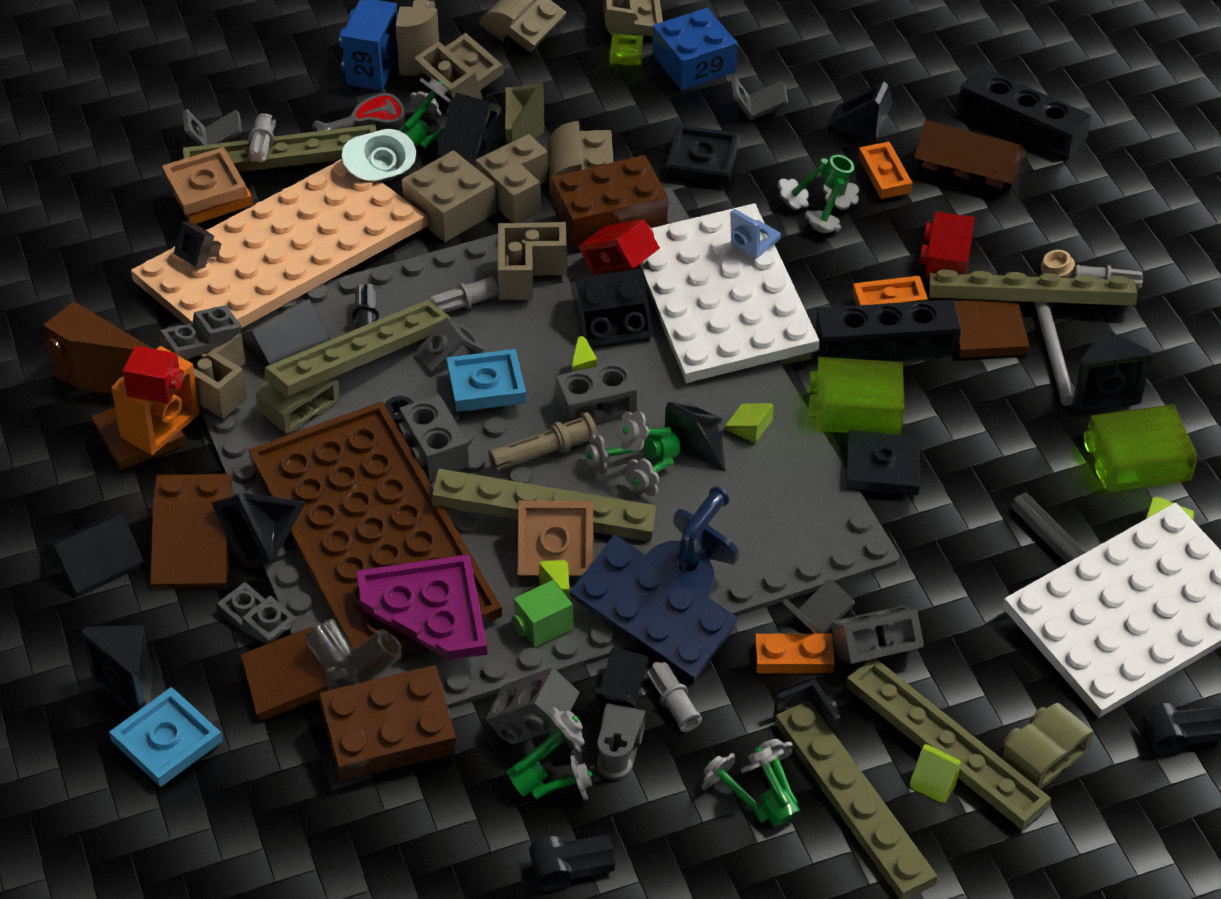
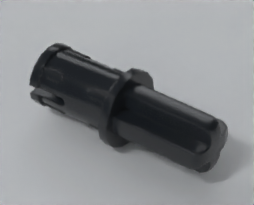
M371 283L359 284L355 289V307L352 310L355 329L375 322L379 318V310L376 308V291Z

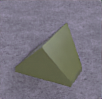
M543 83L506 87V145L528 134L535 139L544 132Z

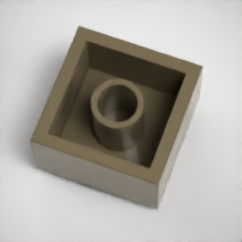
M454 150L402 179L403 198L427 215V228L444 242L496 213L495 183Z

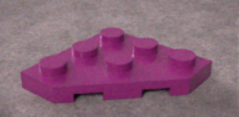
M470 554L356 571L361 607L364 612L448 660L488 655Z

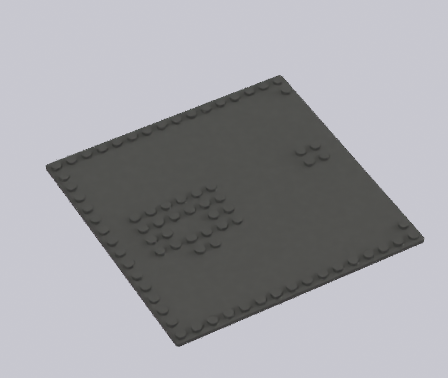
M663 188L668 196L667 224L690 219L673 190ZM554 218L543 222H559V220ZM498 234L328 280L243 327L240 333L293 304L310 299L330 339H334L355 330L352 310L355 307V289L359 284L371 283L373 285V289L376 291V308L379 310L378 320L425 300L430 301L432 296L456 289L460 283L467 285L492 276L499 290ZM567 236V275L533 276V299L499 300V297L473 304L470 309L462 307L446 312L451 320L467 327L473 332L485 349L483 353L516 349L526 390L527 403L456 412L447 362L436 373H433L417 353V349L428 338L426 337L335 376L334 378L339 383L340 398L323 413L313 415L302 427L290 433H284L258 412L256 393L267 382L264 379L265 368L245 348L246 363L241 368L244 371L247 399L224 419L199 405L200 414L225 474H231L234 495L245 492L269 496L250 460L248 449L381 401L385 404L387 400L395 396L408 397L415 403L439 394L468 442L469 467L456 472L656 505L651 542L620 537L645 555L658 544L670 540L681 541L682 533L673 523L675 512L678 509H683L694 515L709 496L710 489L715 486L720 487L728 493L730 502L719 509L708 525L735 544L739 550V557L734 565L710 559L714 569V584L709 598L735 616L783 602L786 598L789 600L817 591L828 579H832L835 583L839 584L895 566L899 562V553L861 492L856 489H846V468L780 362L774 361L686 383L647 288L653 337L590 346L597 358V366L624 360L637 388V411L644 413L646 418L645 426L648 428H665V408L668 402L693 404L723 418L720 427L726 471L680 450L679 455L673 458L674 466L664 468L657 473L659 476V482L656 483L658 493L652 497L645 493L639 495L626 480L625 472L629 469L628 462L630 460L636 459L639 461L642 458L647 459L643 451L610 456L608 462H606L607 473L600 475L599 472H594L593 467L586 460L585 450L590 443L585 442L571 447L567 453L563 454L555 451L495 472L489 461L488 450L503 447L521 439L549 430L553 423H566L557 402L556 376L572 372L578 337H581L574 312L570 279L595 276L592 274L579 248L573 249ZM182 321L169 324L167 328L177 327L185 324ZM461 345L451 357L478 354V352ZM741 404H773V421L756 443L724 430V426ZM622 417L595 424L598 435L604 438L605 449L621 447V439L616 437L615 427L617 423L622 421ZM648 460L652 466L658 463L652 460ZM436 478L429 481L433 489ZM444 507L502 607V617L483 624L488 655L448 660L424 647L361 671L290 534L285 539L276 558L271 562L262 564L276 600L297 618V622L289 628L290 634L311 626L316 631L333 689L436 665L447 707L451 709L497 694L504 684L552 667L559 673H563L609 658L612 648L631 651L642 647L571 597L574 629L535 648L526 636L521 637L516 632L512 623V616L515 615L514 598L540 586L539 577L518 576V519ZM593 532V561L613 535ZM569 577V594L581 577Z

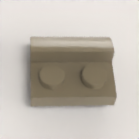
M414 0L412 7L400 6L395 26L399 75L411 76L422 74L423 72L417 67L414 57L439 41L437 8H435V2L430 0Z
M499 0L481 18L479 24L502 42L509 36L531 53L560 24L567 12L551 0Z
M602 0L605 26L608 32L620 41L628 43L631 33L653 37V25L663 22L660 0Z
M466 33L446 47L438 41L414 57L417 67L430 79L433 78L437 82L442 81L443 86L448 89L446 93L453 99L456 92L483 99L480 90L505 73L503 65Z
M575 121L558 127L550 135L547 143L549 195H552L551 177L613 162L611 130L579 131V121Z

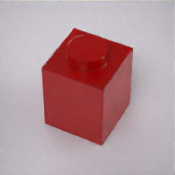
M135 346L123 369L127 397L169 404L175 390L179 391L181 389L184 379L183 369L179 368L177 353Z

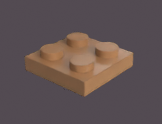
M224 147L162 165L163 176L184 215L248 196L246 185Z
M518 500V576L539 577V562L566 560L569 577H582L593 562V501Z

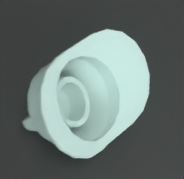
M384 129L349 140L342 149L341 157L344 166L355 177L366 181L385 182L395 179L411 168L415 162L416 149L414 143L406 134L398 130Z

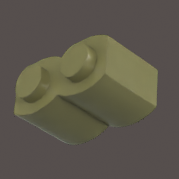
M334 377L288 397L283 395L268 381L256 393L258 412L284 433H290L299 429L313 415H318L328 410L340 398L339 383Z
M1055 703L1047 709L1042 707L1037 710L1028 725L1022 729L1015 728L1006 736L1003 741L1005 748L1002 759L1041 789L1054 780L1063 769L1071 766L1090 748L1094 731L1061 704Z

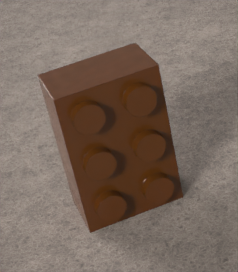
M645 155L551 177L552 208L559 222H566V236L573 249H577L581 243L606 225L645 219L647 225L651 228L667 224L668 196Z
M436 665L320 693V710L339 782L455 753L456 735Z

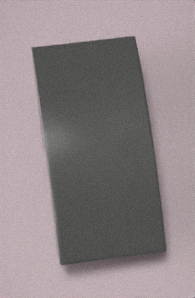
M226 305L194 312L193 323L160 330L159 342L167 350L177 353L178 356L187 360L229 341L241 332L242 326Z
M246 582L242 583L217 603V612L244 633L266 644L274 641L297 622V618L271 595L264 599Z

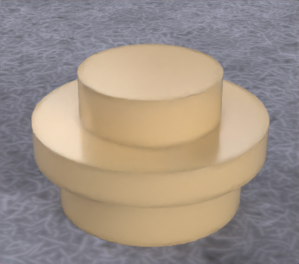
M1064 250L1048 252L1041 263L1042 274L1052 273L1059 275L1061 278H1068L1075 271L1073 258Z

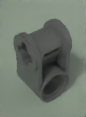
M607 703L598 738L599 756L597 759V770L604 779L620 781L630 775L638 745L641 744L644 734L646 710Z

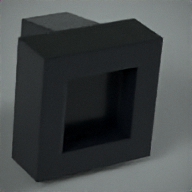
M182 222L174 254L194 267H206L209 257L219 255L222 243L213 241L215 236L195 223Z

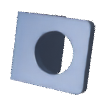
M736 209L730 212L731 244L753 257L759 258L781 238L780 232L763 222L754 220ZM760 232L768 236L763 242H760Z

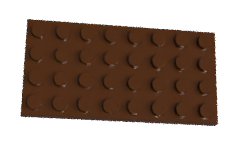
M383 401L248 449L250 460L269 496L306 501L289 534L361 671L378 666L425 646L362 610L356 573L358 570L470 554L483 624L502 617V607L445 508L432 505L434 489Z

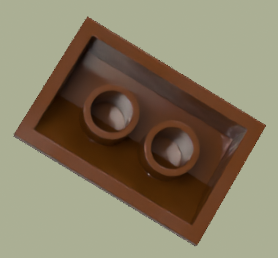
M925 120L914 158L922 161V168L940 172L941 167L952 169V176L971 180L972 175L985 178L983 184L1002 189L1004 183L1013 184L1024 160L1026 150L1016 143Z

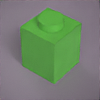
M554 580L514 598L515 615L512 616L513 626L521 637H527L534 648L574 629L573 604Z

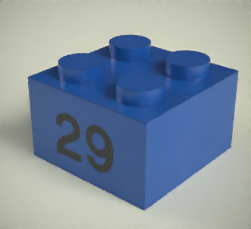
M359 0L356 8L350 11L348 24L345 29H341L339 35V46L343 47L341 70L345 72L346 85L379 91L383 90L398 59L395 27L398 17L397 3L380 0Z
M705 8L653 25L652 55L678 87L684 90L736 72L737 41L712 12Z

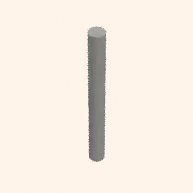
M1034 302L1061 403L1065 406L1072 405L1074 393L1049 303Z

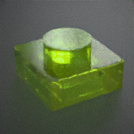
M612 34L610 63L641 65L643 35Z

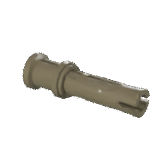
M588 412L580 414V418L564 424L561 422L553 423L549 430L521 439L503 447L488 450L489 461L493 470L499 472L508 467L555 451L564 454L569 452L571 447L585 442L590 443V436H598L597 429L591 415Z

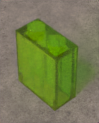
M818 357L817 371H810L809 392H815V395H810L809 416H815V431L848 433L849 430L901 435L904 416L903 362Z
M1174 404L1092 415L1089 431H1085L1084 434L1085 447L1088 452L1093 453L1095 458L1097 475L1100 479H1104L1109 492L1192 480L1198 455Z

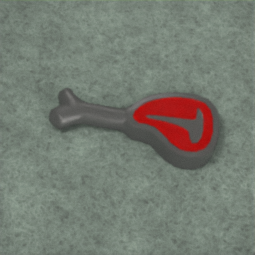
M382 93L369 97L359 103L349 117L330 123L314 121L312 129L317 132L375 124L376 130H398L405 123L406 115L403 104L395 95Z

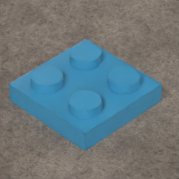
M516 349L446 357L456 412L475 411L501 406L508 407L527 403L526 390Z
M172 687L109 731L111 741L159 787H162L223 741L221 731Z

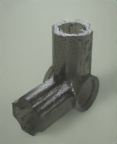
M334 619L327 620L313 628L306 634L307 637L305 638L307 644L327 672L325 678L329 690L374 680L402 657L401 644L395 636L387 633L384 629L377 631L354 650Z

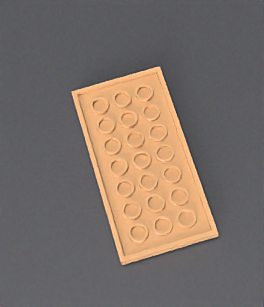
M341 159L206 230L215 236L213 241L222 243L219 255L209 257L206 267H194L175 255V247L132 269V279L185 325L193 323V316L196 311L226 305L243 328L427 227V215L381 181H366L355 177L347 170Z

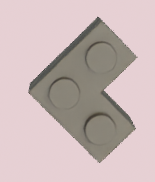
M530 134L476 159V169L495 183L496 208L512 223H519L541 212L540 185L549 181L548 151Z
M566 222L498 223L499 300L533 299V276L567 275Z
M241 333L208 352L187 359L194 367L199 405L224 419L247 399L244 371L241 368L246 363Z

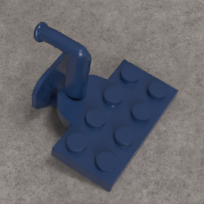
M715 486L710 489L709 496L694 515L683 509H678L674 514L673 523L682 533L681 541L670 540L658 544L646 555L614 534L570 591L572 599L693 682H695L739 621L737 616L709 598L714 584V569L710 559L734 565L739 557V550L735 544L708 525L719 509L730 502L728 493L724 489Z

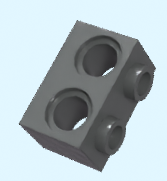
M624 360L556 376L557 402L566 422L580 418V414L588 412L596 424L621 418L625 412L634 413L637 411V388Z
M440 394L400 407L401 423L397 424V427L406 443L409 444L410 450L429 481L437 477L438 468L459 471L469 467L468 442Z
M904 605L831 621L838 659L850 664L924 647L918 611Z
M552 667L504 684L485 721L496 730L499 737L513 745L557 730L558 727L551 718L553 715L551 710L555 707L559 711H571L580 692Z

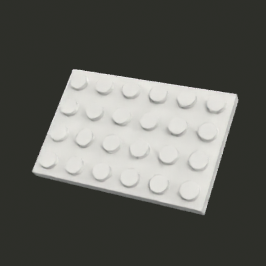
M755 203L651 228L660 249L639 264L638 268H643L646 288L686 383L819 350L817 334L775 245L771 246L759 258H755L731 244L730 212L736 209L750 218L764 223ZM760 232V242H763L768 236Z
M1174 503L1004 598L1002 608L1093 713L1100 718L1221 646V550L1177 503Z

